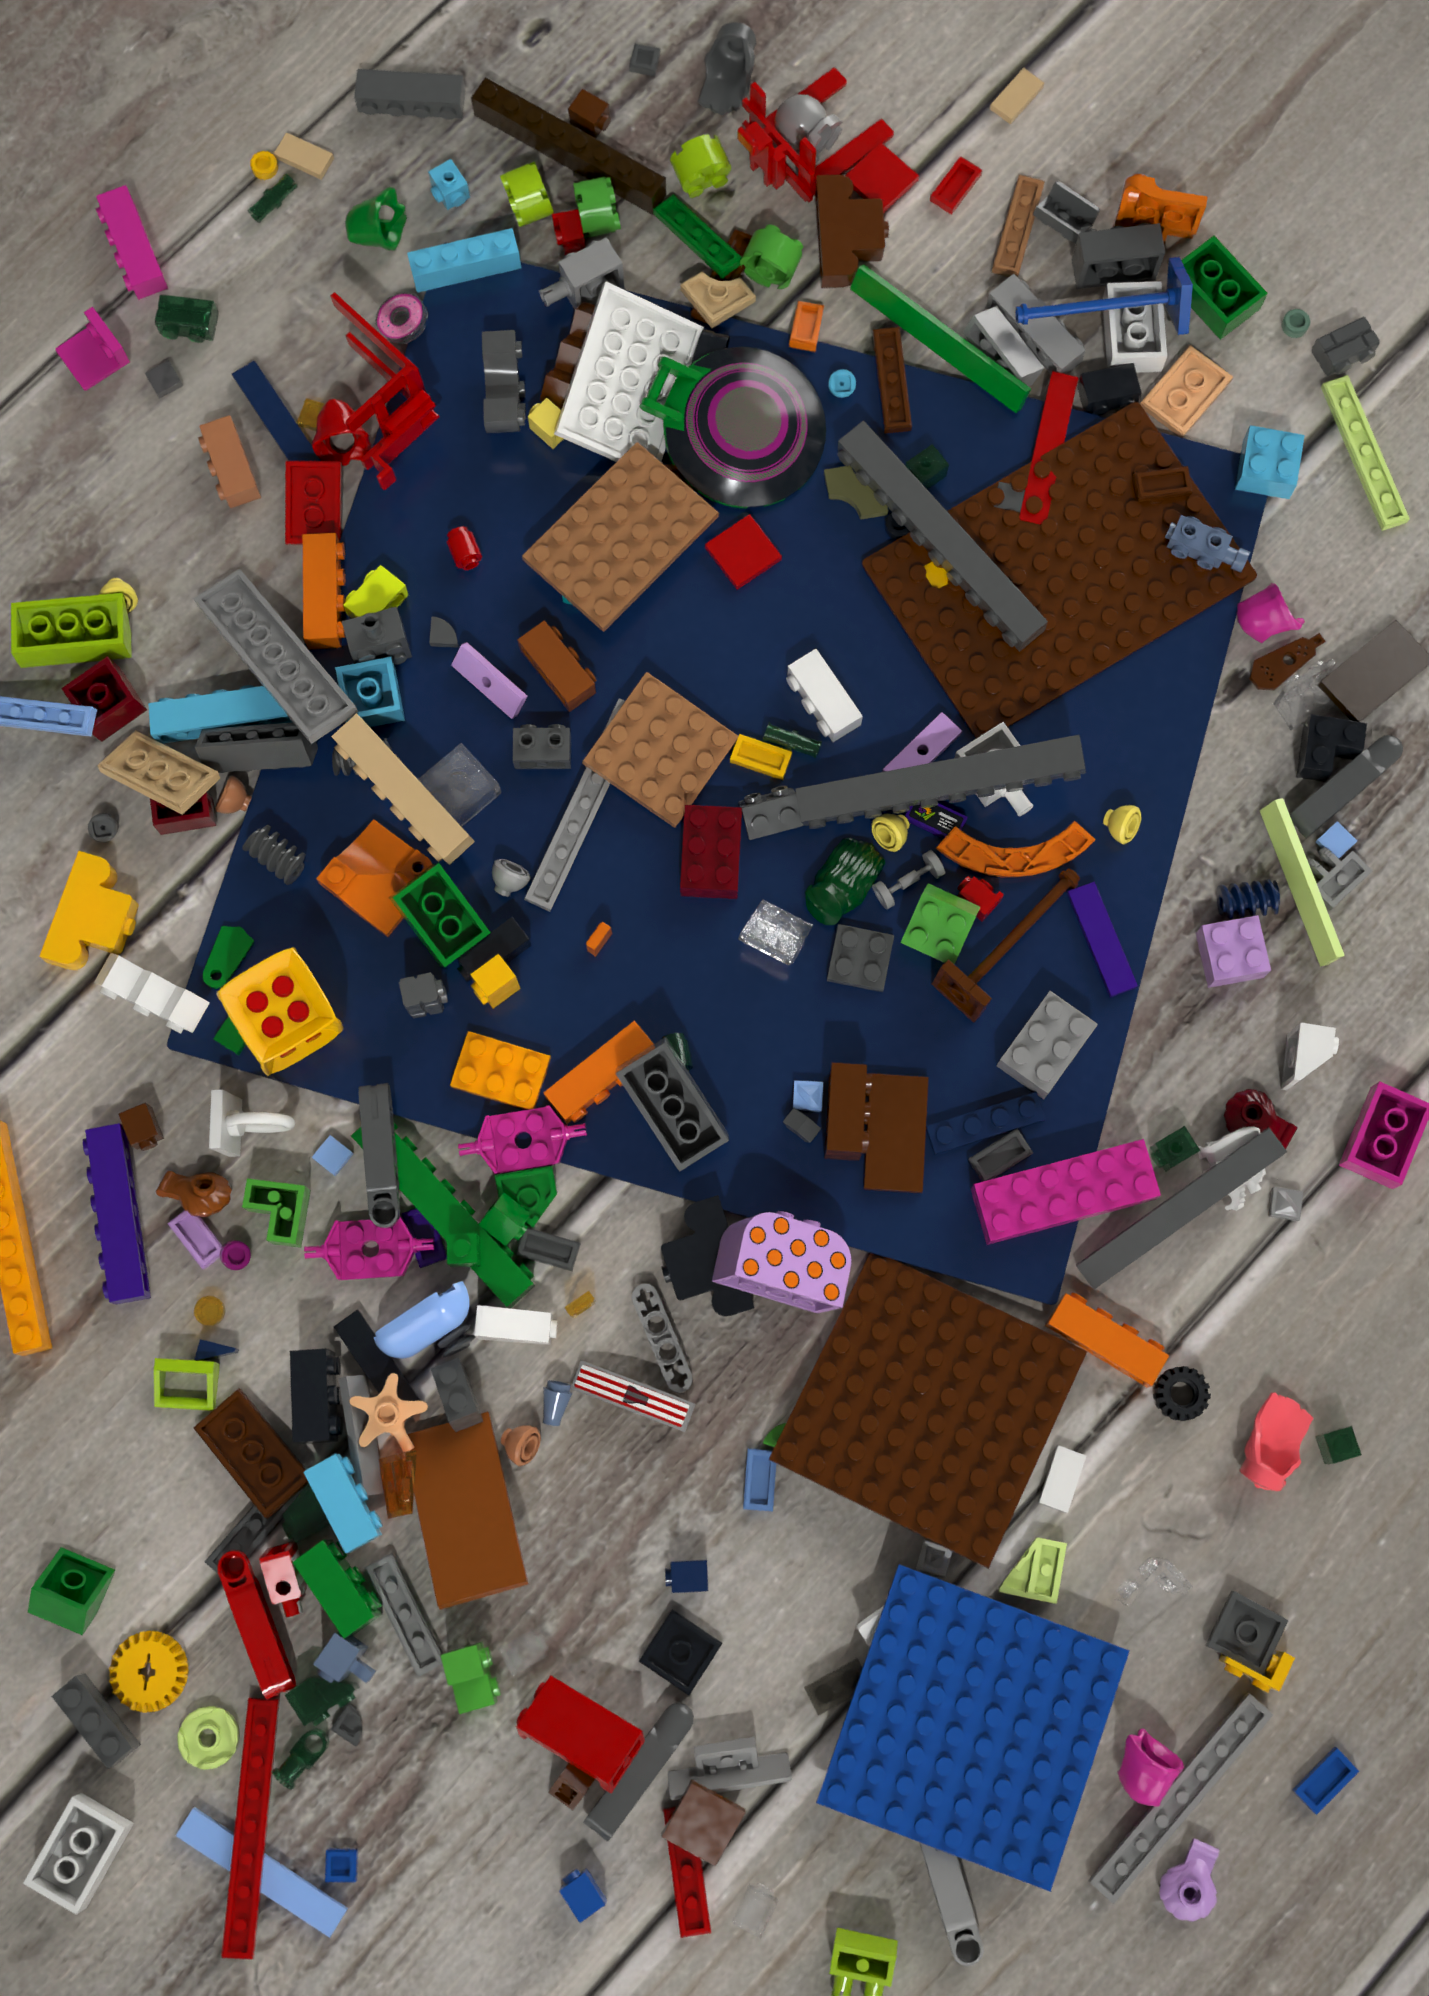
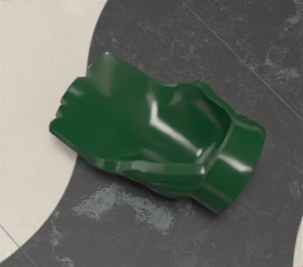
M843 838L835 846L824 865L816 873L814 884H810L805 890L807 909L817 921L824 925H835L844 914L852 911L864 901L885 865V859L880 857L878 851H875L872 843L862 840L857 841L854 838Z

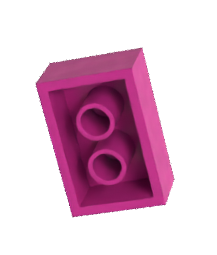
M1380 1081L1370 1087L1339 1166L1390 1189L1401 1186L1429 1120V1103Z

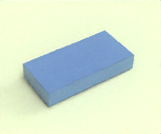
M747 1449L743 1509L773 1512L776 1463L769 1460L773 1450Z

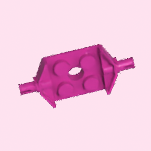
M549 1105L542 1108L494 1116L487 1115L485 1116L478 1139L475 1142L458 1144V1149H460L459 1155L475 1153L481 1155L495 1174L555 1165L561 1161L567 1140H570L572 1137L587 1136V1131L582 1130L586 1129L585 1123L573 1126L564 1125ZM522 1132L529 1133L532 1138L530 1146L525 1149H521L516 1145V1137Z
M401 1217L393 1227L387 1229L376 1226L371 1219L342 1222L335 1220L325 1243L322 1246H305V1252L314 1253H304L305 1259L323 1258L326 1260L338 1280L397 1277L405 1275L415 1253L422 1250H435V1245L433 1244L435 1241L434 1237L424 1239L413 1238ZM371 1241L376 1242L379 1246L377 1255L366 1257L363 1252L365 1244Z

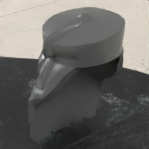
M737 22L723 25L718 31L717 38L710 51L705 56L706 78L698 103L705 108H710L714 113L724 115L726 112L738 111L742 105V100L749 93L751 74L755 63L754 49L756 46V36L747 25Z

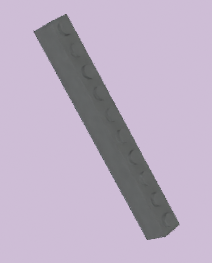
M864 420L838 440L837 455L840 461L845 466L850 465L854 469L859 482L864 486L868 485L874 491L873 494L878 503L882 506L886 505L892 511L894 520L900 526L905 525L910 531L913 541L918 546L923 545L926 548L931 561L937 566L941 565L947 571L946 575L951 583L955 586L960 585L966 592L967 600L973 606H979L984 612L983 615L986 621L991 626L999 628L1003 633V639L1009 646H1015L1020 652L1045 631L1048 621Z
M1074 735L796 788V796L801 823L805 826L809 825V829L825 827L826 822L837 820L838 824L853 822L856 816L865 815L866 819L882 816L883 811L893 810V813H903L910 810L909 806L921 804V808H930L937 806L938 801L949 799L950 803L966 800V796L977 794L978 797H988L994 795L995 790L1005 788L1006 792H1015L1024 789L1023 785L1035 783V787L1047 786L1052 784L1053 779L1063 778L1064 781H1074L1080 779L1081 774L1087 772L1080 735Z

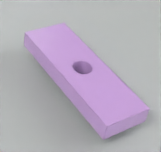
M467 642L462 644L451 666L511 719L518 716L528 696Z
M941 712L883 769V772L932 763L961 735L962 730ZM924 750L927 754L920 755L917 751Z

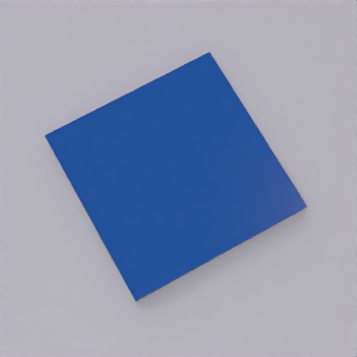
M898 1564L816 1803L1051 1892L1129 1650Z

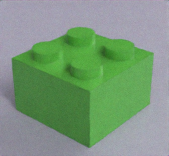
M928 883L901 943L944 963L949 959L955 964L980 910V906Z

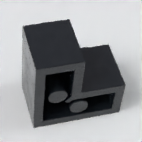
M1311 714L1303 724L1296 777L1325 782L1333 771L1334 757L1354 760L1364 750L1367 723Z

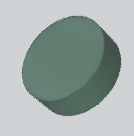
M1301 309L1288 311L1281 323L1283 332L1291 338L1302 337L1310 326V317Z

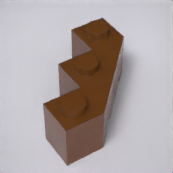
M583 302L575 309L570 334L561 341L555 367L545 376L540 401L543 402L548 398L554 405L562 409L595 305Z

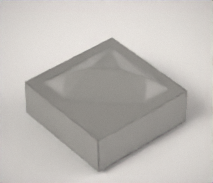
M1273 1187L1269 1217L1300 1221L1303 1191Z

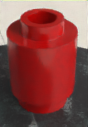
M465 526L451 530L447 534V545L456 567L463 568L464 570H471L477 567L482 559V555L473 533L468 531V528Z

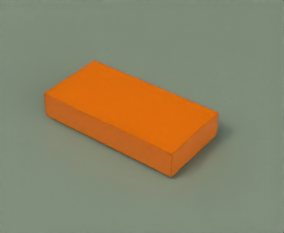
M798 301L789 347L816 351L824 305Z

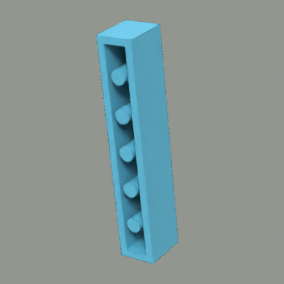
M246 685L240 687L239 690L227 691L221 689L207 695L188 694L185 698H161L157 702L148 703L150 735L162 744L198 739L202 729L293 723L264 686Z

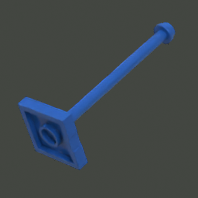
M1180 257L1169 258L1166 292L1027 308L1026 303L1015 308V317L1017 323L1027 325L1028 319L1166 303V310L1177 334H1189L1193 284Z

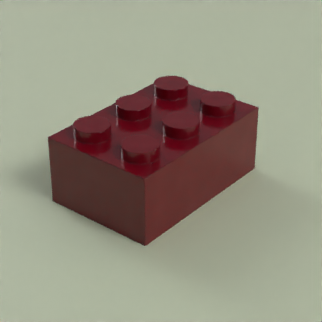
M685 805L680 882L681 896L738 899L742 823L741 807Z

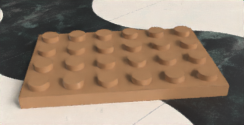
M636 442L522 555V559L604 632L718 518V512L641 444Z

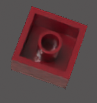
M108 656L61 688L71 704L90 706L97 709L92 734L101 742L147 711L122 669Z

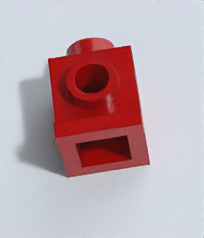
M578 209L552 214L557 245H563L564 254L577 253L584 249L585 241Z
M967 876L957 888L960 891L958 897L980 906L976 917L982 922L1001 902L1004 896L1001 891L994 894L993 887L983 879L979 881L975 876L973 878Z

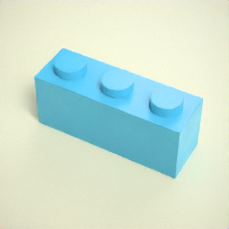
M334 1454L304 1471V1474L345 1553H351L381 1536L382 1533L379 1528L383 1524L376 1511L370 1512L365 1503L369 1499L362 1484L356 1485L351 1474L355 1471L347 1457L342 1458L340 1454Z

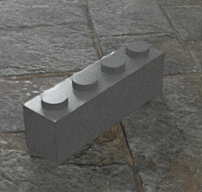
M357 69L354 98L358 112L367 115L377 113L390 114L396 117L409 115L419 118L442 117L452 120L454 118L463 119L466 90L463 75Z
M294 723L202 729L195 749L202 764L218 771V773L312 766L318 746L316 741L311 744Z

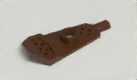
M1320 633L1310 639L1302 637L1255 659L1249 679L1258 690L1275 691L1316 655V648L1326 641ZM1286 656L1292 658L1293 664H1285L1283 658Z

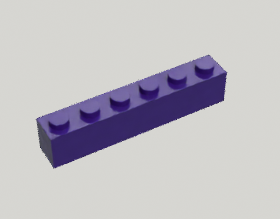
M120 1123L86 1129V1138L83 1139L82 1143L85 1155H89L90 1167H87L86 1172L90 1184H93L94 1195H91L90 1201L93 1212H97L98 1223L95 1224L94 1230L97 1241H101L102 1252L98 1254L100 1268L105 1270L106 1281L102 1283L104 1296L106 1299L109 1298L110 1303L116 1305L151 1298L128 1138L123 1125Z

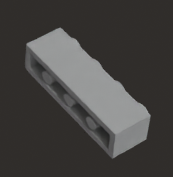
M1012 274L989 292L986 306L989 309L997 306L1050 374L1052 371L1068 374L1082 363L1085 354L1083 343L1079 338L1073 337L1066 330V326L1061 319L1054 316L1028 319L1027 325L1017 323L1015 317V308L1017 306H1021L1026 303L1027 308L1047 305L1042 299H1037L1032 294L1024 280H1019L1015 274Z

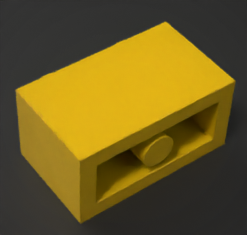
M499 954L470 974L474 981L470 985L474 990L473 992L483 1005L489 1003L493 1009L521 989L515 974Z

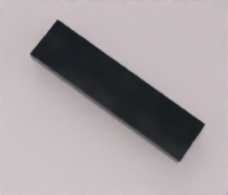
M358 1309L333 1326L379 1394L383 1390L388 1376L395 1373L398 1375V1397L405 1401H421L392 1357L386 1355L377 1347L373 1338L376 1335Z

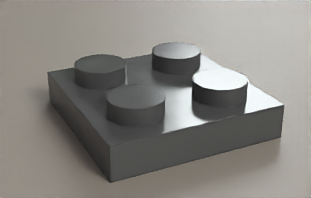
M838 924L827 981L883 992L894 935Z
M1231 1591L1205 1646L1263 1675L1289 1620L1241 1594Z

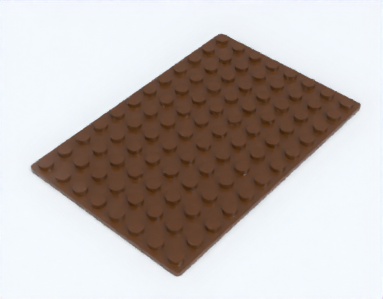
M1133 402L1040 456L1043 461L1036 463L1034 474L1038 478L1043 479L1048 477L1050 471H1052L1056 476L1055 484L1051 485L1049 489V496L1052 500L1048 518L1041 525L1019 520L1020 512L994 507V505H1000L1005 497L1004 492L998 488L999 482L1011 484V488L1016 492H1022L1026 489L1032 462L947 511L1048 621L1045 631L1020 652L1015 646L1011 647L1005 642L1002 637L1003 633L997 626L993 627L986 621L983 615L984 612L978 605L973 606L967 600L966 592L960 585L955 586L948 579V584L939 589L931 586L926 577V569L924 565L932 562L928 555L929 552L923 545L918 546L911 538L910 533L865 558L862 562L863 569L975 739L1002 722L1008 728L1252 583L1257 578V573L1248 560L1241 573L1231 569V565L1221 562L1218 569L1215 567L1204 569L1197 564L1198 560L1189 556L1185 559L1178 558L1171 553L1172 549L1167 548L1170 541L1165 538L1172 522L1177 524L1181 515L1195 517L1202 524L1221 528L1229 535L1230 533L1191 477L1193 493L1189 496L1160 498L1145 502L1137 501L1132 478L1134 473L1183 466L1138 402ZM1030 497L1026 502V509L1032 514L1039 513L1043 507L1042 500L1038 497ZM1232 538L1229 546L1239 550L1238 545Z

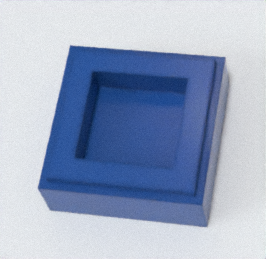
M358 1848L326 1849L325 1882H357Z

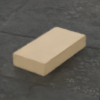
M1023 68L991 103L990 110L1011 125L1043 89L1044 82Z
M287 132L274 152L277 160L321 180L334 160L333 153Z

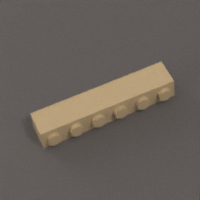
M357 713L331 736L338 743L334 747L345 760L350 757L356 763L353 769L363 780L368 777L375 784L371 789L382 801L386 797L391 801L393 806L390 807V810L401 821L406 818L412 824L408 828L409 831L419 841L424 838L431 845L427 850L438 862L444 859L450 865L475 842Z

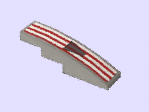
M584 1361L580 1362L571 1385V1389L682 1432L686 1431L696 1405Z

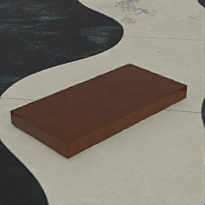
M872 1073V1087L869 1094V1102L871 1103L870 1119L867 1125L869 1143L865 1156L864 1190L923 1193L929 1077Z
M240 1388L193 1427L266 1519L271 1517L309 1483L304 1474V1471L307 1469Z

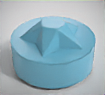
M841 369L835 371L830 376L828 387L834 396L845 398L855 390L856 380L850 371Z

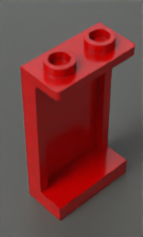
M551 1675L546 1683L542 1682L537 1687L534 1693V1701L529 1708H524L516 1721V1728L521 1738H530L599 1781L601 1788L611 1794L645 1742L641 1729Z

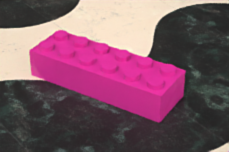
M1144 1139L976 1183L971 1187L987 1245L1156 1200L1161 1196Z

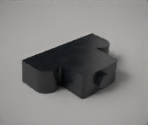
M719 1195L689 1205L685 1211L684 1219L687 1226L694 1230L695 1233L664 1243L661 1246L666 1265L661 1266L665 1282H672L676 1298L680 1301L714 1291L711 1300L712 1307L717 1314L724 1317L754 1309L750 1293L712 1282L720 1241L725 1230L729 1227Z

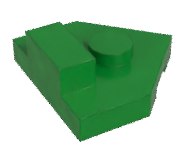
M553 1165L495 1174L498 1198L504 1192L531 1213L526 1223L534 1227L557 1195Z

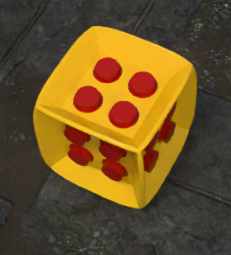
M294 947L280 951L242 972L216 993L239 1034L260 1063L266 1075L279 1072L295 1064L329 1043L343 1031V1025L335 1017L326 995Z

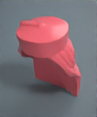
M1272 1392L1256 1415L1253 1430L1245 1446L1246 1459L1239 1471L1252 1481L1256 1488L1281 1491L1286 1485L1285 1479L1301 1464L1300 1445L1314 1418L1305 1409H1300V1404L1289 1397L1285 1398L1282 1395L1278 1396L1277 1393Z

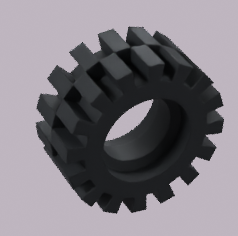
M1187 1366L1175 1367L1165 1371L1164 1374L1158 1377V1382L1153 1388L1155 1389L1153 1398L1157 1401L1156 1407L1162 1410V1414L1165 1417L1168 1416L1174 1421H1187L1195 1419V1417L1203 1414L1204 1409H1207L1209 1405L1207 1403L1208 1399H1211V1393H1208L1210 1386L1209 1383H1205L1204 1379L1206 1378L1203 1374L1197 1373L1198 1370L1190 1369ZM1177 1382H1184L1192 1389V1400L1185 1406L1176 1404L1171 1397V1389Z

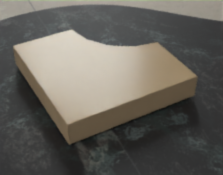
M702 271L680 284L681 292L711 328L756 302V296L740 277L731 281H719L710 278Z

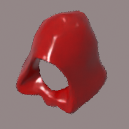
M329 399L321 408L317 416L316 435L312 440V447L321 461H341L342 466H347L351 460L361 461V458L371 449L369 434L361 426L352 433L354 446L345 454H340L331 448V436L351 433L345 421L355 411L348 403L342 400Z

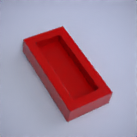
M960 156L931 194L930 202L952 215L981 177L982 169Z

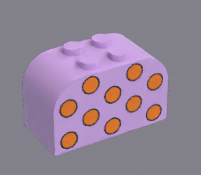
M778 1211L777 1213L766 1212L735 1222L725 1230L720 1241L712 1282L818 1314L843 1308L851 1268V1254L843 1238L833 1231L821 1228L819 1222L813 1220H803L802 1222L794 1219L793 1214Z

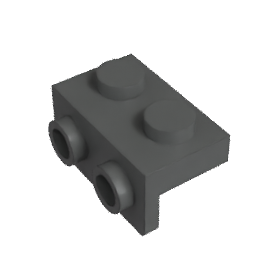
M1056 181L1049 195L1036 206L1033 216L1038 218L1044 225L1050 226L1062 234L1065 239L1076 244L1079 233L1092 228L1100 208L1061 182Z
M779 786L771 790L772 793L760 795V793L749 794L744 797V800L738 802L739 807L742 808V816L749 840L804 826L800 821L797 796L793 788Z

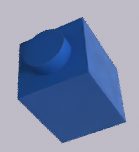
M576 1868L562 1879L564 1884L559 1892L579 1923L606 1905V1897L587 1868L582 1872H579Z

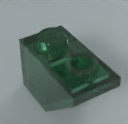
M314 1675L284 1696L304 1726L312 1722L316 1727L331 1716L328 1710L338 1704L340 1708H343L356 1698L354 1692L360 1687L356 1682L345 1680L337 1682L334 1680L330 1683L321 1676Z

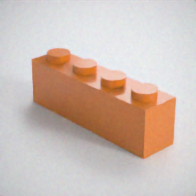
M336 533L302 535L303 640L308 649L342 648V638H346L341 621V612H345V596L341 595V586H344L346 581L345 571L341 569V560H345L344 543L339 542Z
M634 1020L544 1092V1096L566 1124L570 1121L576 1123L588 1113L586 1109L594 1102L598 1105L610 1096L609 1090L617 1084L620 1087L623 1086L615 1074L616 1068L654 1043Z
M1072 1292L1071 1295L1065 1293L1061 1296L1045 1324L1047 1328L1147 1388L1153 1386L1170 1356L1163 1352L1164 1346L1152 1339H1149L1148 1342L1137 1336L1139 1332L1135 1328L1125 1323L1120 1326L1113 1322V1316L1105 1310L1097 1308L1095 1311L1086 1305L1088 1301L1076 1293Z

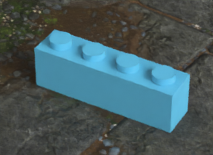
M513 228L407 252L417 293L521 269L520 256Z

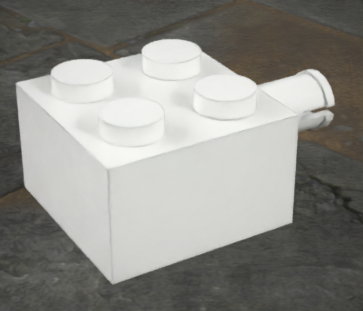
M1002 722L956 751L954 758L1020 746V744L1005 723ZM1005 788L995 790V794L992 796L978 797L985 807L1000 797H1006L1018 816L1027 813L1034 806L1022 790L1006 792Z

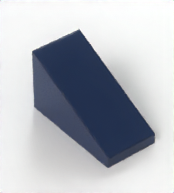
M200 1339L194 1361H205L236 1354L239 1352V1349Z

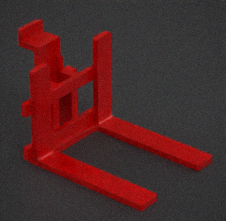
M832 68L798 94L813 97L822 104L847 85V80L836 68ZM755 81L750 84V100L747 97L742 100V107L749 113V122L747 120L742 122V127L738 128L737 139L750 152V169L755 171L760 167L764 171V184L766 187L772 185L777 190L786 180L796 193L808 203L813 200L815 195L817 175H843L858 164L880 142L885 144L894 137V131L883 119H880L815 167L816 148L804 137L800 140L799 155L775 128L774 120L778 109L766 117V93ZM773 141L778 145L776 148L773 146ZM786 155L798 168V175L786 163Z
M334 292L330 295L334 307L402 368L395 374L351 332L345 335L349 346L388 381L345 421L348 430L354 433L371 416L376 415L384 437L361 458V462L367 470L375 465V468L380 472L377 475L379 485L383 490H386L396 481L393 469L388 464L440 416L433 410L436 404L426 393L419 369ZM400 392L407 400L389 416L385 404L395 394Z

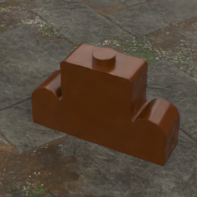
M845 175L816 176L815 203L821 288H843L850 286L856 275L858 262L881 261L883 259L886 245L885 238L889 237V222L884 221L882 200L852 199L853 183Z

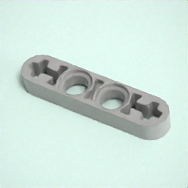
M640 1284L632 1293L633 1304L667 1386L673 1392L683 1393L692 1385V1374L658 1292L650 1284ZM644 1289L647 1293L652 1292L654 1295L650 1298L652 1307L655 1308L658 1305L660 1311L650 1312L645 1317L641 1313L642 1311H647L645 1303H638L637 1298L641 1296L640 1291ZM659 1316L665 1321V1328L660 1333H653L649 1330L648 1322L652 1317ZM667 1343L674 1345L677 1351L676 1356L668 1361L662 1359L659 1354L661 1346ZM682 1360L683 1365L677 1366L681 1375L686 1374L688 1376V1379L684 1381L685 1386L679 1388L678 1384L672 1385L671 1380L675 1378L672 1368L666 1372L664 1366L673 1365Z

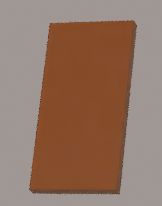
M489 1412L481 1413L483 1422L455 1432L449 1423L407 1434L415 1447L406 1453L435 1597L440 1610L529 1584Z

